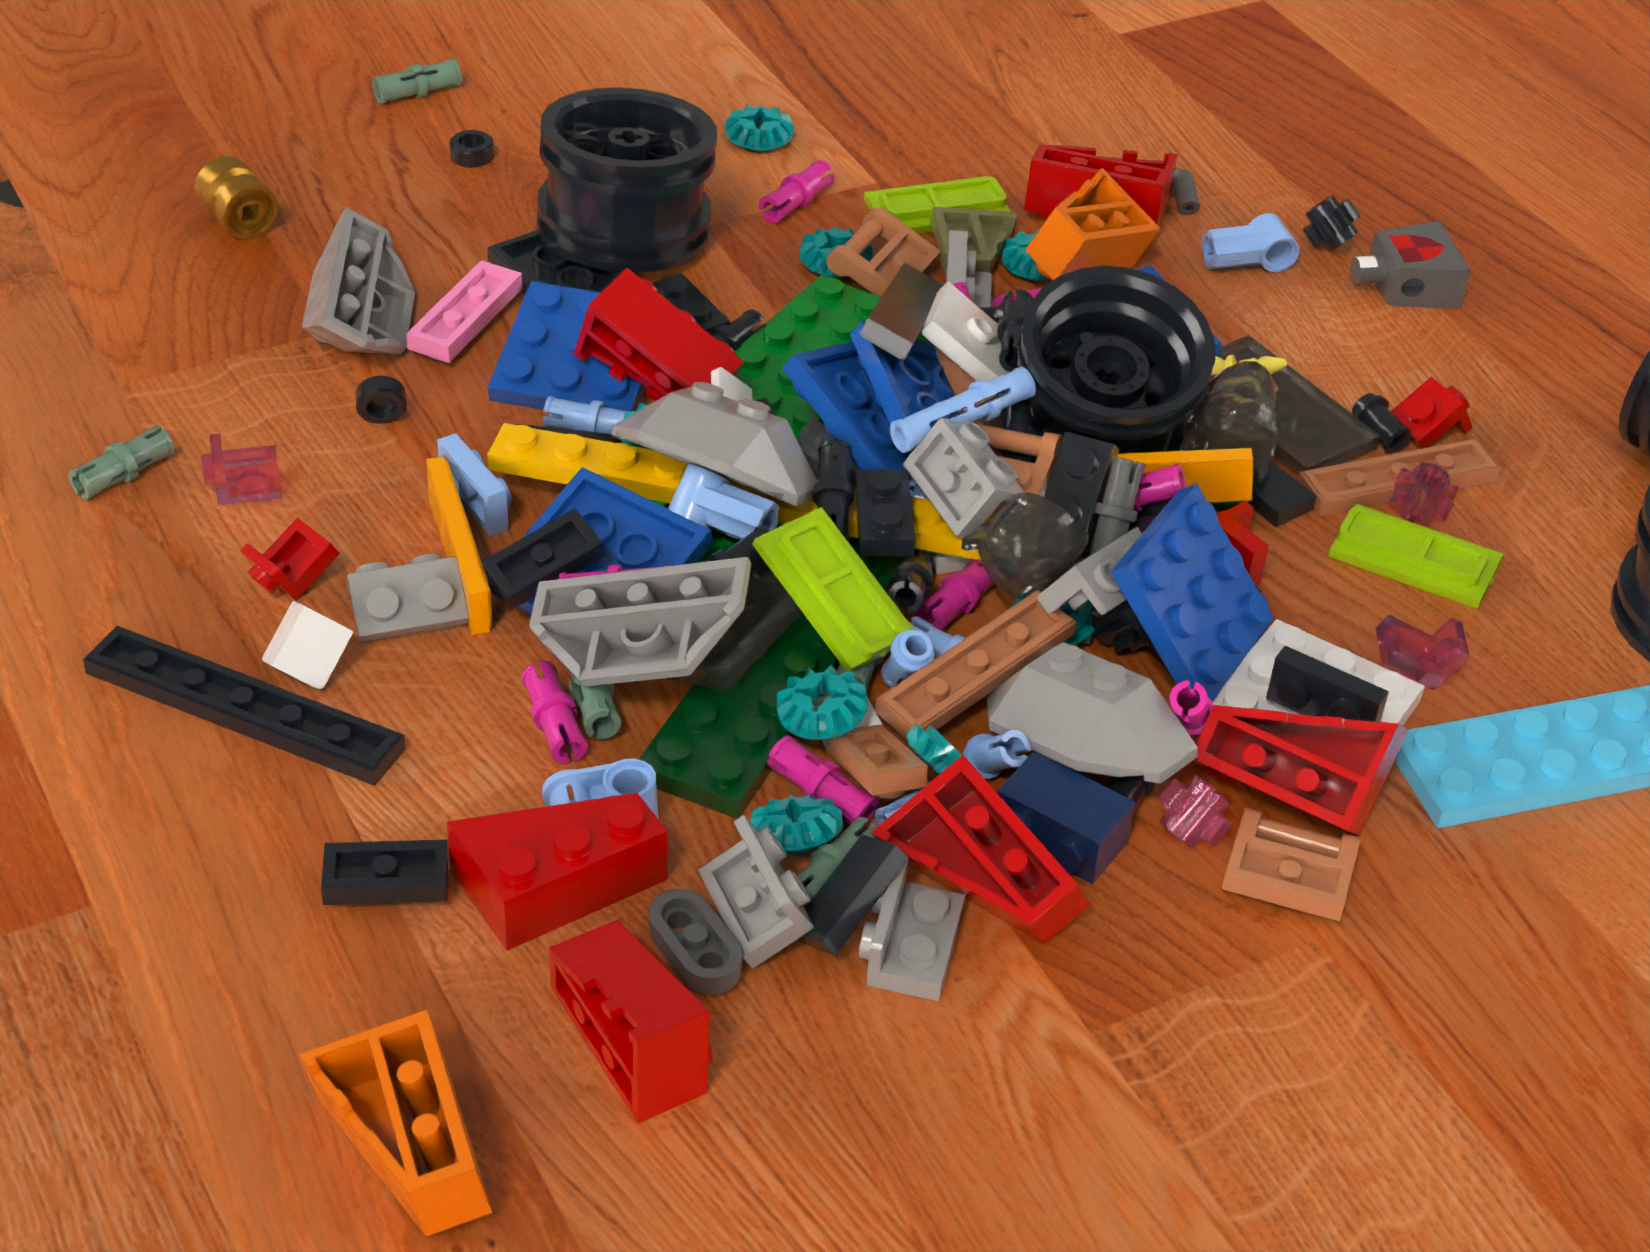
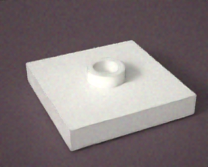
M948 281L936 294L921 331L922 335L976 381L979 379L990 381L1010 373L999 362L1001 342L997 335L998 324Z

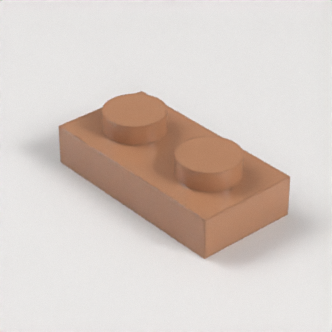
M882 724L854 728L846 734L829 739V754L872 796L897 798L903 796L906 790L924 788L927 785V765Z

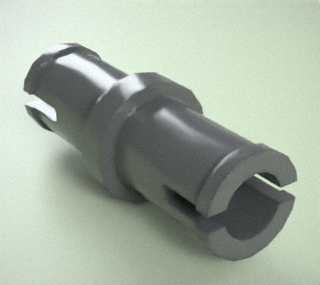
M1112 456V465L1102 503H1096L1094 513H1098L1099 518L1088 557L1128 533L1130 522H1136L1138 512L1133 510L1143 469L1145 470L1146 464Z

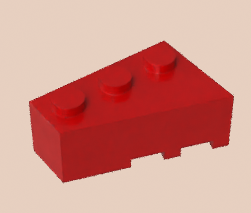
M1040 144L1031 159L1024 210L1035 212L1037 216L1048 219L1061 202L1074 191H1079L1088 179H1093L1096 173L1103 168L1159 226L1170 202L1178 154L1164 153L1163 161L1137 159V151L1123 150L1122 158L1096 156V148Z
M628 268L617 276L588 305L573 356L584 362L592 356L612 367L609 370V376L620 382H623L629 376L647 386L646 396L655 401L671 392L692 387L694 382L711 384V372L719 367L724 368L737 378L744 363L727 343L715 339L697 324L690 313L675 307L659 294L656 287L650 281L639 278Z
M1213 705L1196 742L1198 757L1194 760L1344 830L1360 835L1408 733V729L1399 723L1370 722L1340 717H1321Z
M964 755L960 756L871 832L874 838L895 844L908 857V866L953 892L966 894L965 899L1043 944L1047 943L1091 905L1074 879Z
M638 793L447 822L450 872L507 951L667 880L668 830Z
M616 920L549 947L552 991L638 1124L707 1094L708 1065L713 1062V1054L709 1044V1010L640 940L635 938Z

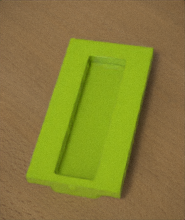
M990 176L864 192V201L870 211L876 207L883 208L917 234L932 232L930 218L933 207L1011 212L1006 204L1005 192L998 181Z
M1356 503L1355 507L1350 509L1341 524L1338 536L1330 548L1328 557L1478 609L1489 586L1494 582V576L1504 554Z
M822 507L791 522H786L784 525L755 538L752 545L846 672L854 671L879 657H884L887 653L891 652L892 641L899 633L906 630H914Z

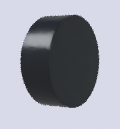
M478 130L459 132L450 139V158L455 164L463 167L473 168L487 165L494 159L493 138L487 133Z
M389 376L370 377L361 382L356 389V410L368 422L376 424L391 423L400 419L406 412V389L395 378Z

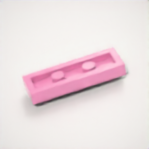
M481 260L406 333L407 349L450 363L523 289L522 273Z

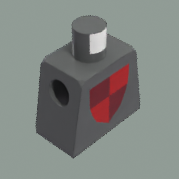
M1440 221L1379 231L1374 235L1370 256L1353 257L1350 266L1351 278L1354 284L1375 283L1386 304L1399 307L1461 308L1471 271Z

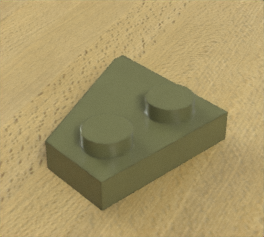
M933 207L930 225L936 247L941 251L939 258L943 273L946 270L949 230L968 232L967 250L976 251L975 271L990 273L1004 249L1006 239L1011 238L1015 230L1018 218L1017 212Z

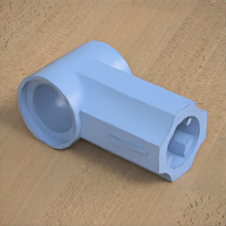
M1272 213L1259 215L1245 226L1208 230V233H1203L1201 242L1203 262L1209 271L1262 264L1270 272H1280L1292 266L1300 253L1298 243L1279 216Z
M687 464L668 507L669 510L710 530L714 529L739 540L745 538L760 525L765 526L769 531L776 529L780 508L774 501L734 487L720 475L692 464Z

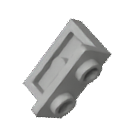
M424 554L411 559L410 564L388 567V564L384 562H374L358 567L356 573L347 574L348 600H351L359 643L468 624L469 615L456 556L442 559L441 554Z
M742 815L734 823L743 840L698 869V872L726 927L740 944L742 958L752 968H755L815 927L803 907L804 904L811 900L807 890L791 869L784 872L779 863L787 857L781 843L768 826L758 831L745 815Z

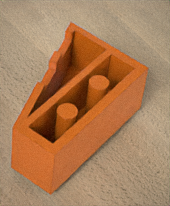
M1101 168L1093 179H1088L1079 191H1074L1053 210L1025 251L1036 261V267L1039 272L1051 280L1080 268L1096 266L1132 268L1161 229L1113 178Z
M428 1010L298 1054L318 1100L426 1237L492 1213L447 1062Z

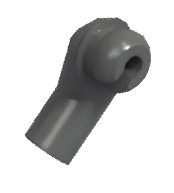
M1175 168L1171 196L1176 198L1178 211L1183 215L1196 213L1200 208L1192 173L1186 169Z

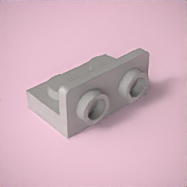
M949 230L945 284L948 281L951 284L964 282L975 305L978 307L991 306L992 274L975 271L976 251L967 250L968 232Z
M941 417L905 460L903 465L957 537L971 539L1002 501L1021 504L1027 495L1016 482L1018 474L1015 469L1005 460L996 456L988 445L990 442L989 436L981 427L971 421L961 423Z
M1138 527L1132 529L1076 564L1040 593L1036 598L1046 612L1050 615L1067 603L1075 611L1090 600L1096 610L1101 615H1104L1126 601L1127 599L1110 571L1141 536V531Z
M907 860L906 864L873 906L872 912L879 914L877 923H865L859 947V958L869 960L866 986L939 1001L962 919L966 894L907 882L909 860Z

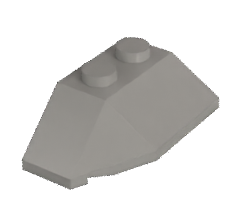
M348 207L345 208L313 272L301 329L310 333L317 340L329 343L344 352L402 355L407 346L406 333L410 327L415 291L402 261L391 248L393 240L387 229Z
M694 382L692 387L671 392L613 426V436L629 440L688 464L702 467L724 478L774 496L795 506L812 499L813 486L818 482L786 419L770 414V407L764 403L749 399H741L738 402L723 396L724 390L713 384Z
M748 557L541 581L538 584L529 628L584 687L690 676L744 610L751 562Z
M1064 642L1026 665L987 695L989 730L1000 735L1010 730H1018L1028 738L1032 750L1077 771L1116 777L1143 775L1144 781L1161 784L1198 757V747L1151 679Z

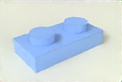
M456 433L438 439V457H445V460H448L463 507L490 537L509 530L507 507L511 506L512 499L505 481L500 477L496 478L485 466L478 451L475 449L470 450Z

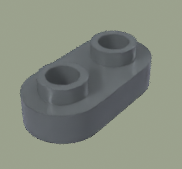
M686 889L669 890L658 895L652 901L649 908V934L684 984L693 991L710 995L720 994L733 988L738 983L742 973V949L706 899L700 894ZM682 927V928H684V929H683V930H676V929H673V928Z

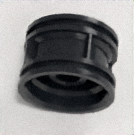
M1115 266L1080 268L1060 275L1042 287L1029 303L1017 344V368L1024 367L1027 369L1035 383V395L1031 397L1030 404L1033 426L1038 429L1039 436H1043L1045 432L1063 435L1064 438L1066 431L1115 444L1119 448L1118 454L1185 451L1196 418V409L1203 400L1216 360L1215 339L1209 323L1189 297L1174 285L1155 275L1132 268Z

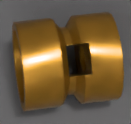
M222 156L213 159L197 175L195 182L196 197L230 235L238 239H251L260 236L275 221L278 212L276 197L256 177L254 172L238 158Z

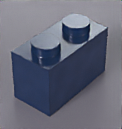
M1033 751L997 791V794L1067 872L1091 884L1098 879L1128 843L1136 802L1036 751Z

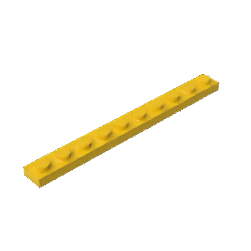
M503 423L488 452V469L491 471L568 484L583 467L646 499L665 503L671 502L688 464L660 452L625 443H612L585 438L575 434H563L535 429L526 425ZM725 478L732 486L774 501L779 505V524L791 522L816 510L818 506L813 502V499L795 506ZM854 493V502L849 506L848 534L850 537L858 538ZM911 497L915 549L999 563L1007 534L1009 514L992 512L971 539L957 537L928 498Z

